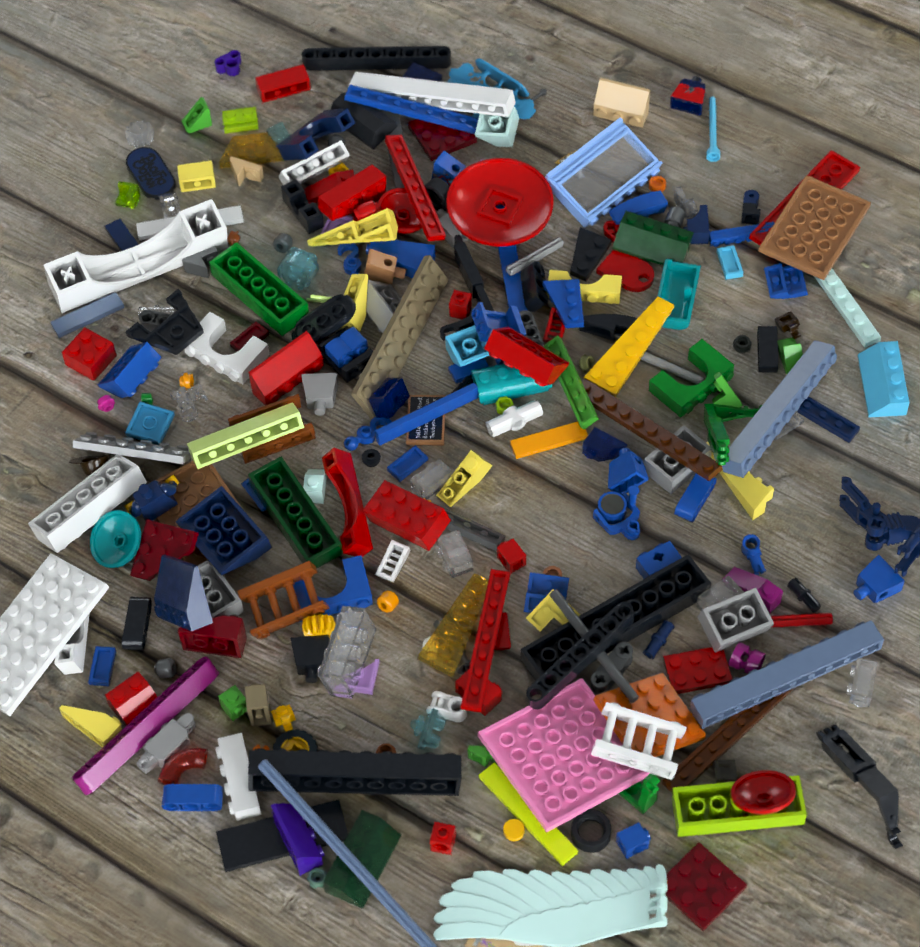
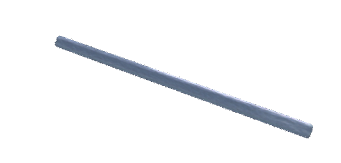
M267 759L260 762L258 765L260 771L421 947H437Z

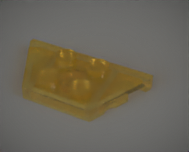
M267 132L232 136L219 161L220 168L231 167V156L254 164L284 160L276 147L275 141Z

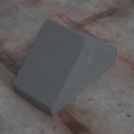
M213 246L183 258L182 262L185 272L209 278L207 267L210 266L209 262L218 256V250Z

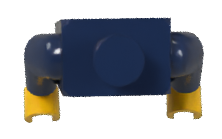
M172 475L162 484L157 480L149 484H142L139 486L138 491L133 494L134 501L124 506L132 516L139 517L142 514L145 522L147 519L153 521L178 505L173 495L176 493L177 485L180 482Z

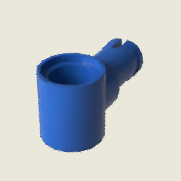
M749 534L743 538L741 552L746 556L747 560H750L753 573L755 575H759V572L763 574L766 572V569L761 559L760 540L756 535ZM753 543L755 548L750 549L746 547V544Z

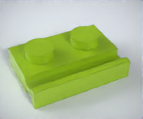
M256 107L222 111L225 134L259 129Z

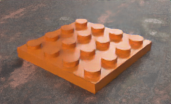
M663 672L630 683L639 696L633 703H630L619 687L594 697L593 701L601 713L606 702L617 703L621 707L669 722L675 721L687 727L682 739L676 738L674 750L702 741L706 737L705 732L701 729ZM616 719L613 731L623 744L628 723ZM636 725L631 744L632 750L643 752L648 732L647 728ZM656 732L651 751L652 756L658 757L664 754L668 735Z

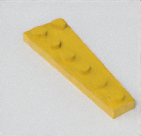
M658 296L589 370L584 379L589 380L616 397L674 309V304Z

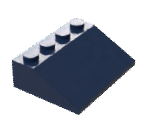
M223 486L219 487L175 521L180 528L199 533L195 546L220 575L257 560L272 548L267 536Z
M162 555L154 597L156 605L154 606V611L157 617L189 631L212 624L213 620L198 566L168 555Z

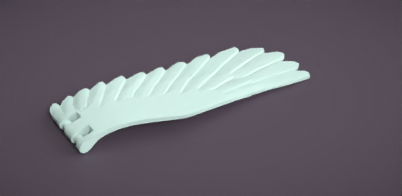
M658 864L655 869L645 866L643 870L628 868L625 872L612 869L610 873L600 869H592L590 874L576 870L572 871L570 875L559 871L552 872V875H549L540 870H532L529 874L516 869H504L503 874L493 871H475L472 878L459 879L452 883L451 887L454 891L442 895L440 898V905L446 907V909L438 912L434 917V921L442 925L435 930L433 936L436 940L489 938L550 947H577L629 931L664 927L667 925L665 912H667L668 900L665 897V892H667L666 870L663 865ZM650 894H656L655 897L650 899ZM650 914H656V917L650 919Z

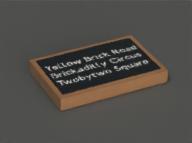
M409 395L408 414L446 395ZM445 414L407 432L406 445L444 446Z

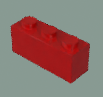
M304 64L255 77L257 91L262 103L311 90L310 79Z

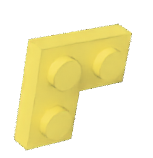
M550 593L526 617L540 632L553 618L562 625L569 622L550 597ZM571 606V608L574 610L577 616H580V614Z

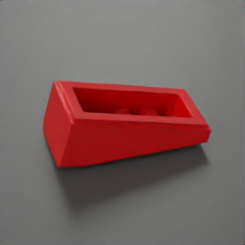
M551 308L543 342L548 343L552 340V338H548L549 335H558L563 339L566 328L562 321L554 319V317L560 318L556 308ZM552 323L559 324V325H562V326H561V327L553 326ZM550 329L558 330L560 333L552 332Z

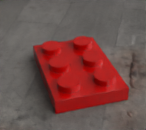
M712 647L663 656L668 680L677 694L713 688L718 685L723 686L732 680L724 649L715 653Z

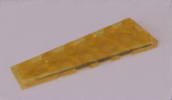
M475 573L472 575L419 653L418 660L452 678L454 677L484 603L488 585L487 579Z

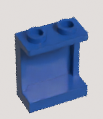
M478 302L471 312L480 341L487 342L493 329L510 327L524 336L527 335L517 306H510L507 312L504 313L485 310L483 302Z

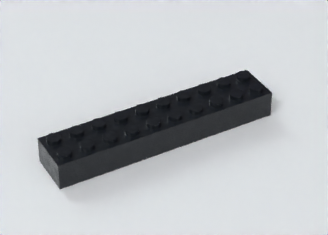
M688 554L578 617L587 629L591 630L620 602H628L632 605L634 622L604 650L608 654L613 651L617 644L631 641L659 625L664 620L671 618L709 596L711 582ZM623 612L620 614V616L623 617L629 615V613ZM567 622L521 648V661L536 681L581 639V636L572 624ZM608 626V627H606L605 629H606V630H613L615 627H614V626ZM579 653V654H577L576 657L582 658V657H584L586 654H584V653ZM564 667V668H562V671L567 672V671H569L571 668H570V667ZM549 681L547 685H554L556 681Z
M263 748L249 750L248 791L280 792L258 768L260 762L267 759L296 792L459 796L462 762L461 755L454 753L437 755L432 752L424 754H414L412 752L396 754L389 751L382 753H372L370 751L354 753L347 750L330 752L328 750L312 752L305 749L297 751L277 749L271 751Z

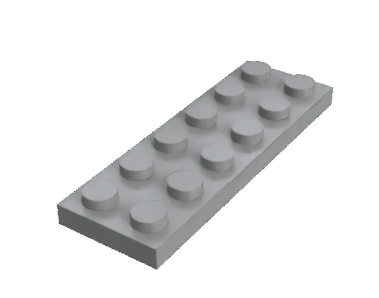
M86 432V434L80 435L79 438L73 440L72 448L178 464H184L192 459L188 446L178 445L177 447H170L169 443H159L157 445L152 444V441L149 440L136 442L133 438L129 437L116 439L114 435H104L102 437L97 436L95 432Z

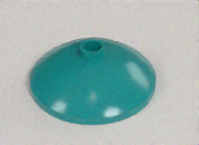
M121 510L111 511L103 515L95 524L90 536V550L94 559L100 565L107 568H120L129 563L136 555L141 542V530L138 521L131 514Z

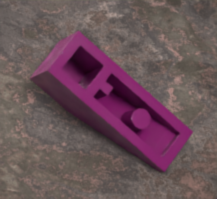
M735 566L722 579L723 583L738 594L756 588L769 614L781 603L783 590L768 579Z

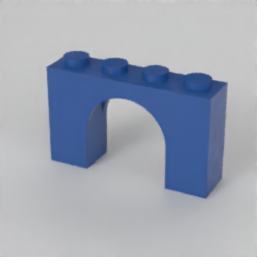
M361 555L342 559L347 581L346 586L341 593L334 597H318L319 601L323 600L330 608L325 610L322 615L346 613L349 610L363 609L373 605L372 594ZM304 580L295 582L293 587L300 608L312 605Z

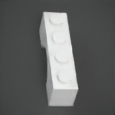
M90 613L55 657L54 664L64 675L83 672Z

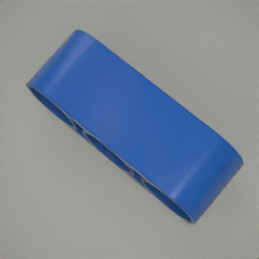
M696 473L678 502L674 514L693 522L711 494L717 478L714 477L707 481Z
M167 784L163 787L162 808L167 811H219L222 809L224 788L217 784Z

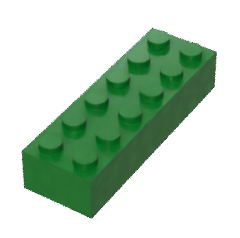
M237 242L209 262L212 276L281 336L292 330L296 323L309 313L308 303Z

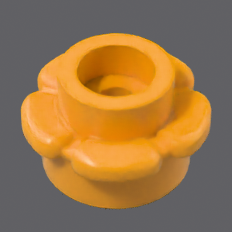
M187 372L180 376L179 379L180 387H183L185 391L192 389L194 386L193 374H188Z

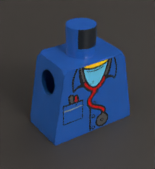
M443 151L434 162L431 180L437 177L450 186L454 178L466 166L446 151Z

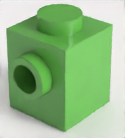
M236 685L218 696L221 708L232 721L247 712L246 697Z

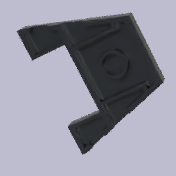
M179 289L166 298L167 303L177 310L151 332L137 322L125 331L126 336L142 343L148 342L153 347L178 355L204 333L203 328Z

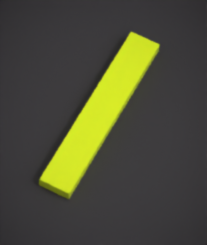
M495 762L479 774V779L524 824L525 828L561 866L578 854L576 847L557 828L546 833Z

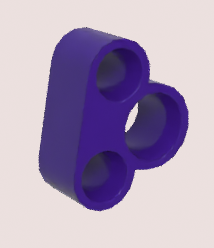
M232 50L215 59L216 72L219 74L226 73L229 76L238 75L242 63L240 52Z

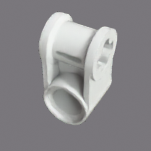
M434 691L432 693V702L426 709L429 715L454 722H462L466 719L467 710L454 711L455 708H461V697L445 694L441 691Z

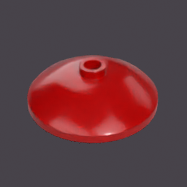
M405 188L391 189L380 197L378 201L380 210L388 208L394 212L398 225L397 233L408 234L422 229Z
M760 770L745 774L737 779L731 788L733 803L741 810L757 815L781 811L796 796V787L793 780L781 772Z

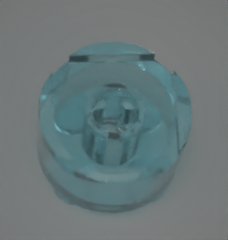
M292 247L287 252L277 268L279 278L281 279L282 277L285 280V284L295 290H303V288L309 287L319 271L317 256L314 253H308L297 247Z

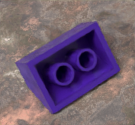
M290 803L272 804L271 810L274 823L299 875L301 876L314 868L322 866V857L325 855L321 845L316 846L313 840L316 836L312 827H307L306 820Z

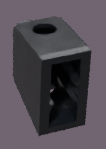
M329 635L292 637L291 645L298 675H305L307 683H316L318 681L317 674L327 672L330 653Z

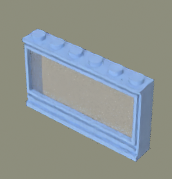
M620 117L546 174L545 178L550 184L555 197L586 228L588 225L593 226L596 224L602 214L606 216L609 210L612 209V206L621 204L626 195L630 197L636 191V187L644 186L650 176H656L661 171L659 168L663 162L659 161L623 123V119Z

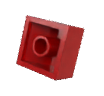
M138 671L106 693L105 697L109 707L123 724L127 726L157 698V695Z

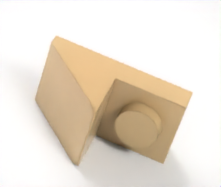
M230 157L231 169L239 187L245 177L262 182L264 174L261 165Z

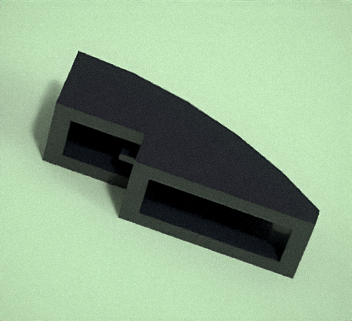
M619 314L583 316L584 327H579V331L614 341L615 336L621 337L637 318Z

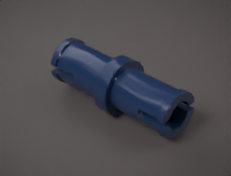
M664 620L658 631L652 634V640L643 651L646 657L654 659L660 648L665 646L667 637L675 628L673 623Z

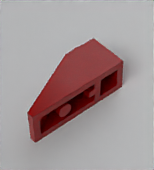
M353 169L335 172L304 188L309 204L312 202L318 203V196L354 176Z

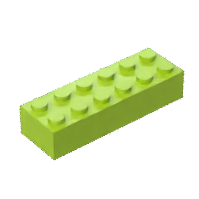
M799 775L789 776L796 787L794 800L783 810L766 815L745 812L733 803L731 788L734 782L674 787L671 799L677 836L685 837L804 825L807 812Z

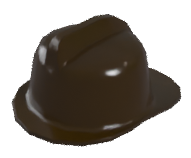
M111 454L79 457L70 460L69 463L80 464L84 473L89 476L104 465Z

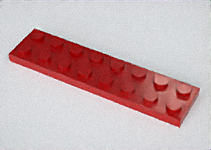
M831 150L808 173V176L842 190L860 171V166ZM801 182L753 230L749 236L750 240L758 245L762 244L771 228H768V232H758L765 230L762 228L766 223H775Z

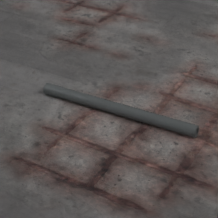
M558 589L553 590L550 593V597L582 638L589 630ZM596 639L591 641L592 644L598 643ZM603 651L597 659L630 703L635 702L639 696L606 652Z

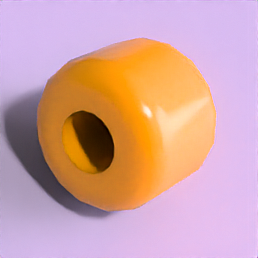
M389 590L384 591L377 598V606L385 613L392 612L399 604L398 596Z

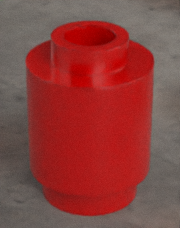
M372 199L357 205V208L353 209L358 221L381 211L377 201L373 202Z

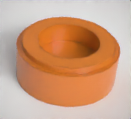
M661 176L651 177L648 185L650 191L661 190L663 192L666 189V180Z

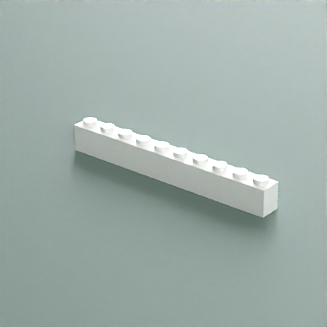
M355 72L350 82V85L445 110L509 117L516 103L513 90L361 72Z

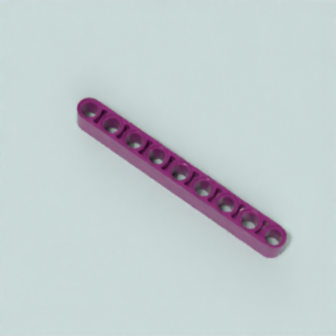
M205 656L196 661L73 775V781L85 795L94 792L144 746L148 739L157 734L165 723L171 721L218 677L219 671L211 660Z

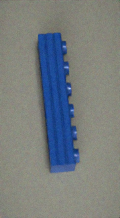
M766 223L762 228L765 230H760L758 233L768 232V228L773 227L775 223ZM759 224L710 231V246L718 247L721 244L729 245L733 242L737 244L742 241L750 242L752 240L749 239V236Z

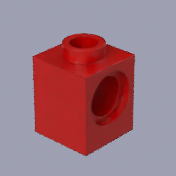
M454 290L449 302V316L462 320L469 317L472 308V293Z
M514 538L502 542L497 547V558L511 574L526 565V554Z
M434 822L430 838L431 851L452 855L456 839V826Z

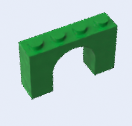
M703 339L689 348L688 360L705 374L706 378L703 382L692 386L683 385L674 380L664 370L649 380V392L680 418L685 414H689L698 403H703L708 395L718 390L714 385L716 381L714 378L715 374L720 372L727 382L734 375V364Z

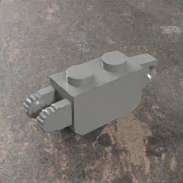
M185 713L177 721L172 719L169 723H165L160 731L146 742L144 746L145 753L136 763L137 767L145 774L156 766L167 768L190 745L189 734L196 728L194 716L190 713Z

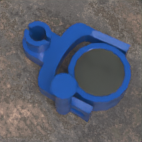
M635 485L628 488L629 496L625 491L621 492V494L617 492L604 493L599 498L598 507L593 510V519L609 535H616L621 532L628 540L638 539L640 525L637 520L640 517V510L636 507L637 494L640 492L639 487ZM628 507L632 511V514L628 518L623 520L625 518L626 510Z

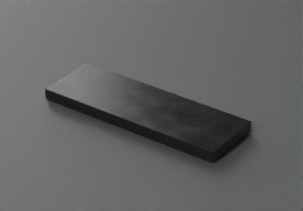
M339 799L311 806L312 810L342 842L349 840ZM273 817L216 831L225 873L290 856ZM305 821L307 827H311L310 824L307 821ZM313 829L316 838L313 840L316 846L319 844L321 845V847L328 846V844Z

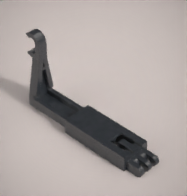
M456 235L454 237L455 245H453L454 259L470 293H472V298H476L477 302H483L485 310L494 311L484 290L483 279L461 235ZM469 316L441 327L440 338L445 341V333L450 331L458 332L474 326L472 317Z
M834 724L831 726L832 731L827 727L824 729V733L822 731L816 732L817 737L822 743L823 751L854 783L859 782L877 801L886 825L888 840L894 849L902 847L903 844L897 837V834L901 832L898 828V789L877 769L876 762L844 729L841 730Z

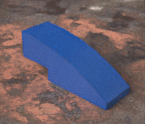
M661 190L654 191L617 205L609 210V214L615 224L620 225L625 211L648 218L649 215L664 213L668 202Z

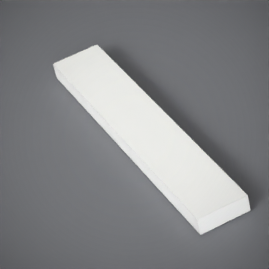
M241 205L217 209L225 226L244 223ZM175 217L136 223L139 241L154 237L165 229Z

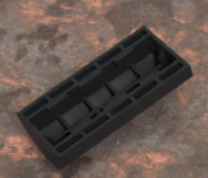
M341 93L332 102L331 109L348 108L355 124L349 127L347 131L374 150L397 127L396 122L376 108L344 100L346 93Z

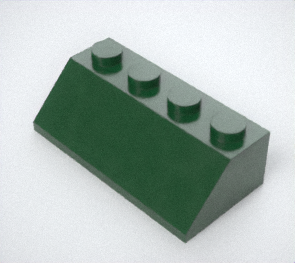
M625 211L612 249L664 266L666 259L684 263L691 247L694 232Z

